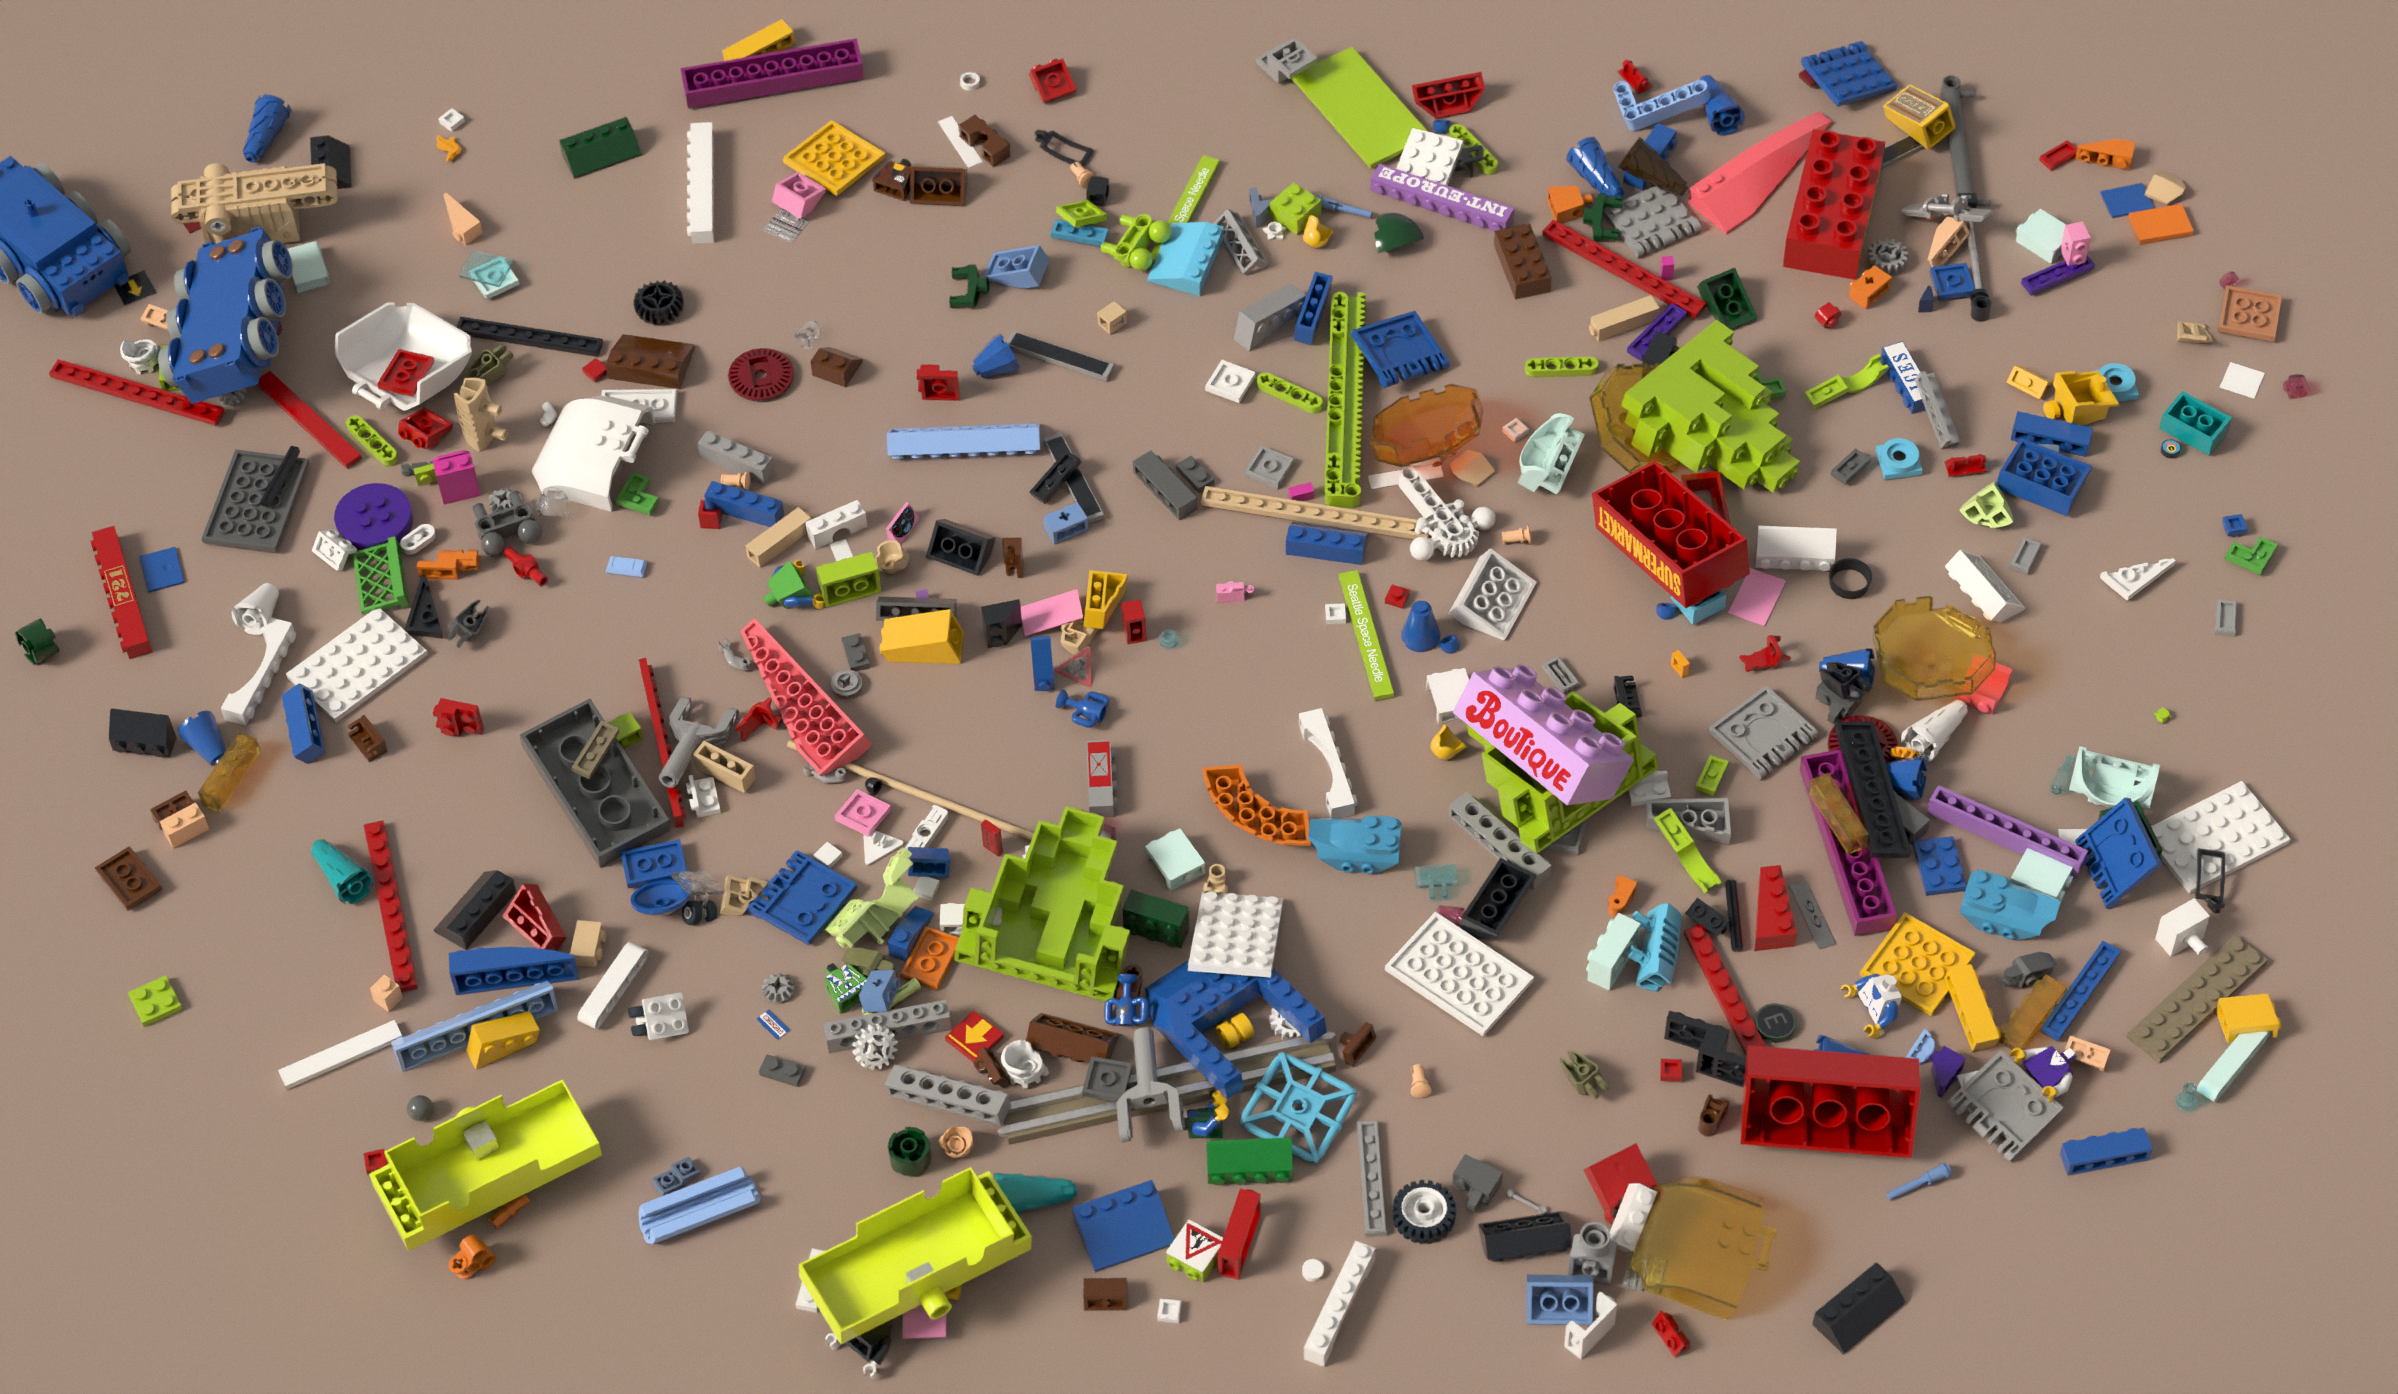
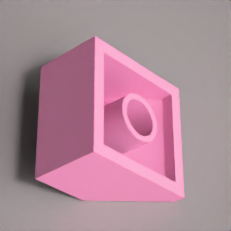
M797 171L776 183L772 202L801 219L813 211L826 192V188Z

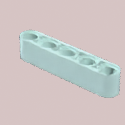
M2271 1031L2239 1034L2204 1076L2196 1091L2211 1101L2216 1102L2266 1042Z

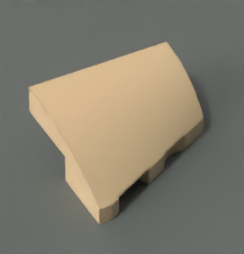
M727 875L720 914L730 916L742 915L767 885V881L749 877L746 880Z

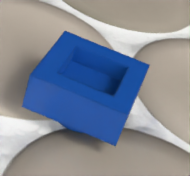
M2242 514L2223 517L2222 523L2228 537L2247 534L2248 529Z

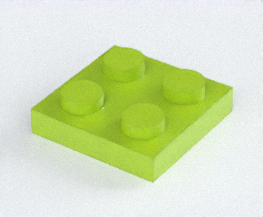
M1088 200L1056 206V213L1076 228L1089 224L1095 225L1107 219V214Z
M166 975L127 992L144 1027L183 1010Z

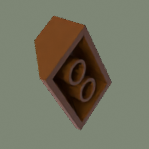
M911 166L910 203L964 206L968 168Z

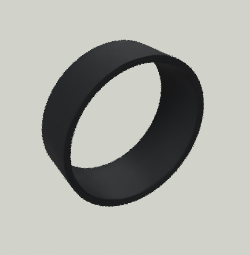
M1841 559L1830 568V587L1836 595L1842 598H1859L1867 592L1872 581V572L1864 562L1858 559ZM1850 569L1861 573L1865 577L1867 585L1860 590L1847 591L1839 588L1832 578L1839 571Z

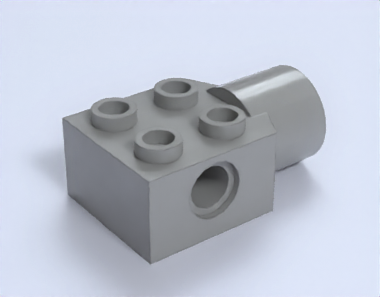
M1599 1222L1587 1223L1582 1227L1580 1234L1574 1235L1568 1275H1592L1594 1283L1611 1286L1617 1242L1610 1239V1231L1604 1224Z

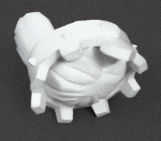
M127 339L121 344V356L124 360L128 361L130 369L134 368L137 374H141L144 370H148L151 373L154 371L153 367L157 363L159 364L158 354L160 348L152 340L145 339L134 343Z
M1017 1040L1004 1048L1001 1055V1063L1007 1070L1011 1084L1019 1083L1023 1088H1027L1031 1082L1035 1081L1038 1084L1041 1081V1075L1047 1076L1049 1074L1048 1068L1042 1062L1040 1054L1033 1051L1030 1042Z

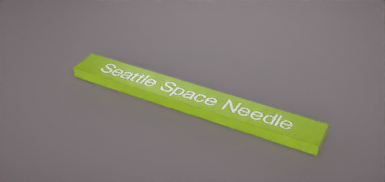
M1202 155L1167 222L1169 225L1171 223L1190 222L1220 164L1219 159ZM1156 243L1151 253L1153 264L1163 243Z
M1358 570L1339 573L1340 584L1374 700L1394 697L1393 688Z

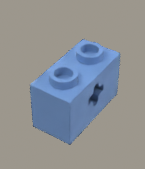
M1078 502L1067 505L1063 509L1051 512L1043 517L1044 529L1054 544L1089 530L1088 518Z
M872 970L859 994L864 1012H887L896 992L900 989V981L896 977L895 970Z

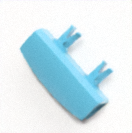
M1669 903L1658 905L1650 910L1647 916L1639 911H1635L1632 915L1635 921L1641 923L1640 927L1645 929L1642 949L1639 950L1631 945L1626 951L1629 953L1626 957L1639 962L1636 986L1658 992L1660 987H1663L1665 981L1671 984L1677 963L1681 932V913Z

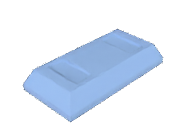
M610 556L606 573L643 578L648 561Z

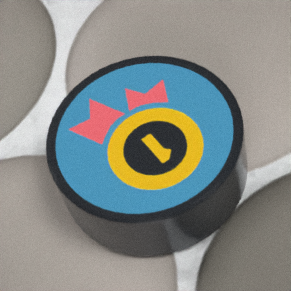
M2168 439L2162 443L2161 453L2163 456L2176 458L2180 454L2181 445L2176 440Z

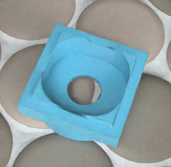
M2111 363L2103 366L2100 370H2093L2099 371L2106 378V383L2118 402L2138 399L2139 393L2135 385L2136 377L2129 366ZM2117 376L2122 379V383L2120 385H2113L2109 379Z
M1895 438L1888 440L1884 445L1876 446L1875 451L1884 480L1922 475L1919 450L1914 441ZM1900 451L1906 455V458L1898 461L1894 459L1893 454Z

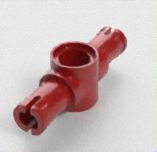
M511 546L504 550V556L513 563V569L520 578L524 579L527 577L532 579L541 587L547 584L548 577L539 570V565L532 555L527 554L525 556L524 554H519Z

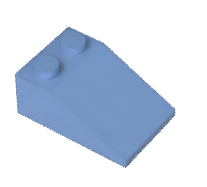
M1040 245L994 252L983 277H988L989 282L1022 289L1034 288L1040 285L1050 260Z

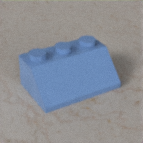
M1527 1275V1324L1568 1325L1573 1321L1577 1325H1591L1593 1317L1592 1275Z

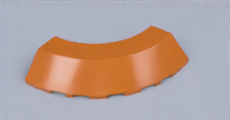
M1242 765L1202 767L1204 782L1210 797L1224 816L1237 827L1253 836L1273 843L1311 846V841L1308 840V810H1294L1283 807L1279 809L1270 805V802L1252 791L1245 777Z

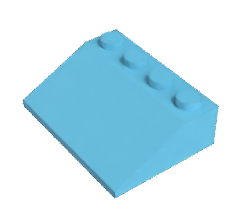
M1208 222L1171 223V237L1162 244L1147 282L1200 296L1223 242L1224 227Z

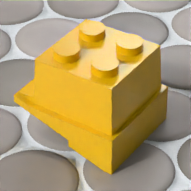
M2099 371L2055 373L2053 386L2056 389L2054 401L2059 405L2060 412L2066 422L2078 425L2096 422L2106 418L2109 407L2119 406L2118 401L2106 383V378Z

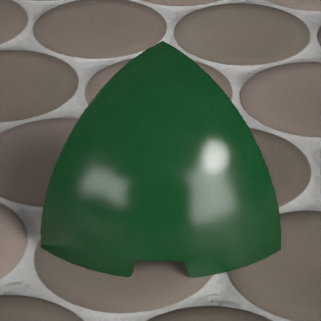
M1384 213L1376 219L1375 223L1379 229L1375 232L1378 253L1425 239L1418 225L1405 215Z

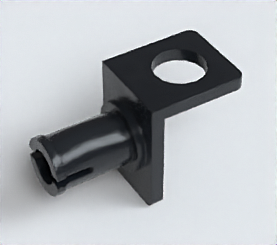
M1478 145L1462 149V159L1457 161L1453 172L1465 170L1470 178L1473 177V162L1483 160V146ZM1473 151L1479 152L1476 157H1469Z

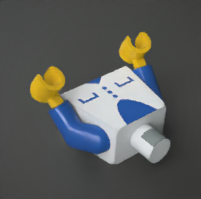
M1872 974L1856 981L1855 985H1843L1841 987V990L1849 989L1848 994L1844 995V997L1852 998L1856 995L1857 990H1859L1858 995L1876 1024L1875 1026L1866 1025L1864 1028V1032L1871 1033L1868 1037L1873 1039L1880 1036L1881 1028L1885 1029L1898 1017V1008L1902 997L1895 986L1897 980L1892 975L1881 976L1880 974Z

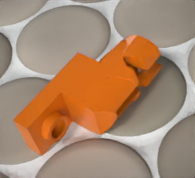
M462 549L440 550L437 561H418L417 570L419 578L421 579V575H424L426 579L458 580L460 570H479V551L468 550L464 554Z

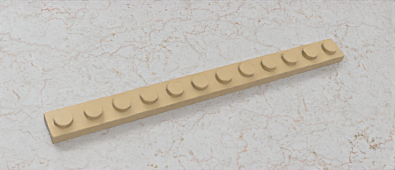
M1205 486L1201 499V506L1408 539H1415L1421 536L1429 538V534L1423 533L1419 535L1415 532L1418 521L1416 519Z

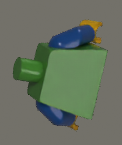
M796 560L794 564L789 561L783 566H778L767 582L772 592L763 597L769 607L778 601L784 608L812 606L813 604L816 609H822L825 602L822 601L823 596L821 594H816L814 598L811 597L813 594L802 576L806 572V566H802V561Z

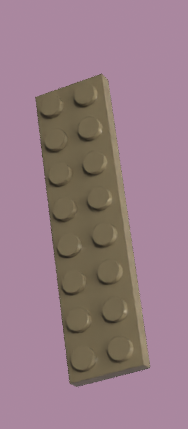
M2234 935L2128 1032L2127 1038L2160 1063L2217 1010L2219 998L2231 997L2266 965L2267 959L2238 936Z

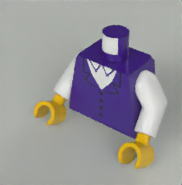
M2053 1046L2027 1050L2014 1048L2010 1056H2017L2013 1062L2019 1064L2021 1060L2024 1061L2022 1063L2026 1070L2043 1088L2041 1096L2049 1095L2048 1102H2053L2054 1097L2068 1091L2073 1079V1071L2068 1064L2077 1058L2070 1047L2061 1054Z

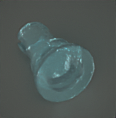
M2188 1082L2184 1084L2183 1091L2176 1097L2175 1105L2180 1111L2191 1112L2195 1109L2197 1104L2195 1097L2197 1086L2194 1083Z

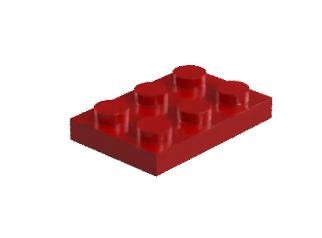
M398 349L377 383L378 389L413 397L417 391L418 381L426 377L433 366L434 357Z

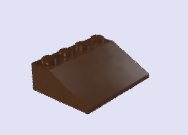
M623 334L610 350L606 361L608 379L681 389L695 344Z

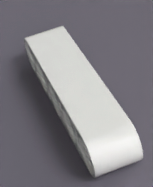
M628 942L580 1009L577 1017L579 1022L594 1029L600 1028L644 965L648 957V950L632 942Z

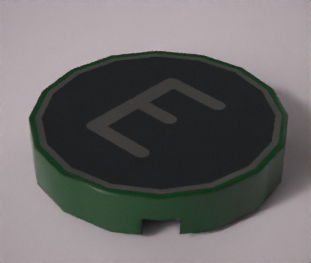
M1773 1003L1759 1009L1756 1013L1754 1024L1763 1039L1777 1043L1791 1038L1797 1021L1795 1014L1790 1008L1782 1004Z

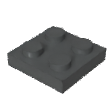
M1091 1056L1082 1096L1117 1102L1127 1091L1133 1068L1132 1063Z

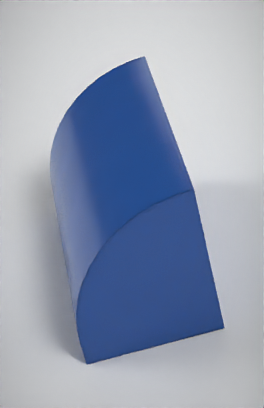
M908 847V850L912 853L909 859L913 862V865L907 870L908 876L949 877L951 860L948 848Z

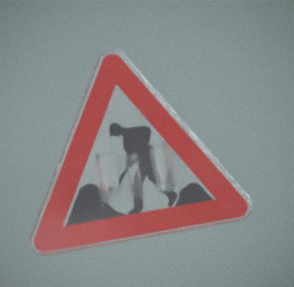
M1086 646L1055 666L1053 671L1086 687H1091V648Z

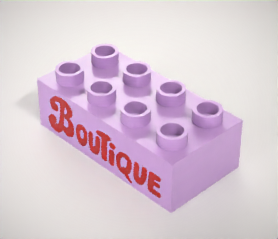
M1517 664L1515 668L1511 669L1495 666L1490 671L1473 672L1453 710L1456 716L1566 805L1613 799L1634 761V758L1622 750L1625 744L1619 737L1611 733L1602 734L1593 727L1596 721L1590 714L1582 710L1573 711L1565 704L1567 698L1561 691L1552 687L1544 688L1536 681L1538 677L1536 671L1526 665Z

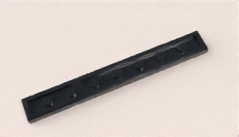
M460 317L456 327L474 338L594 357L599 356L603 345V339L467 317Z

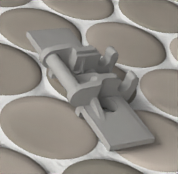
M1943 193L1942 196L1937 195L1936 197L1928 198L1924 204L1911 203L1902 209V213L1906 216L1924 217L1927 220L1936 219L1943 214L1953 215L1954 221L1982 222L1987 217H1990L1994 210L1967 208V195H1961V197L1953 199L1950 205L1949 194Z

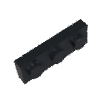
M1065 450L1029 491L1031 496L1046 504L1082 463L1080 458Z

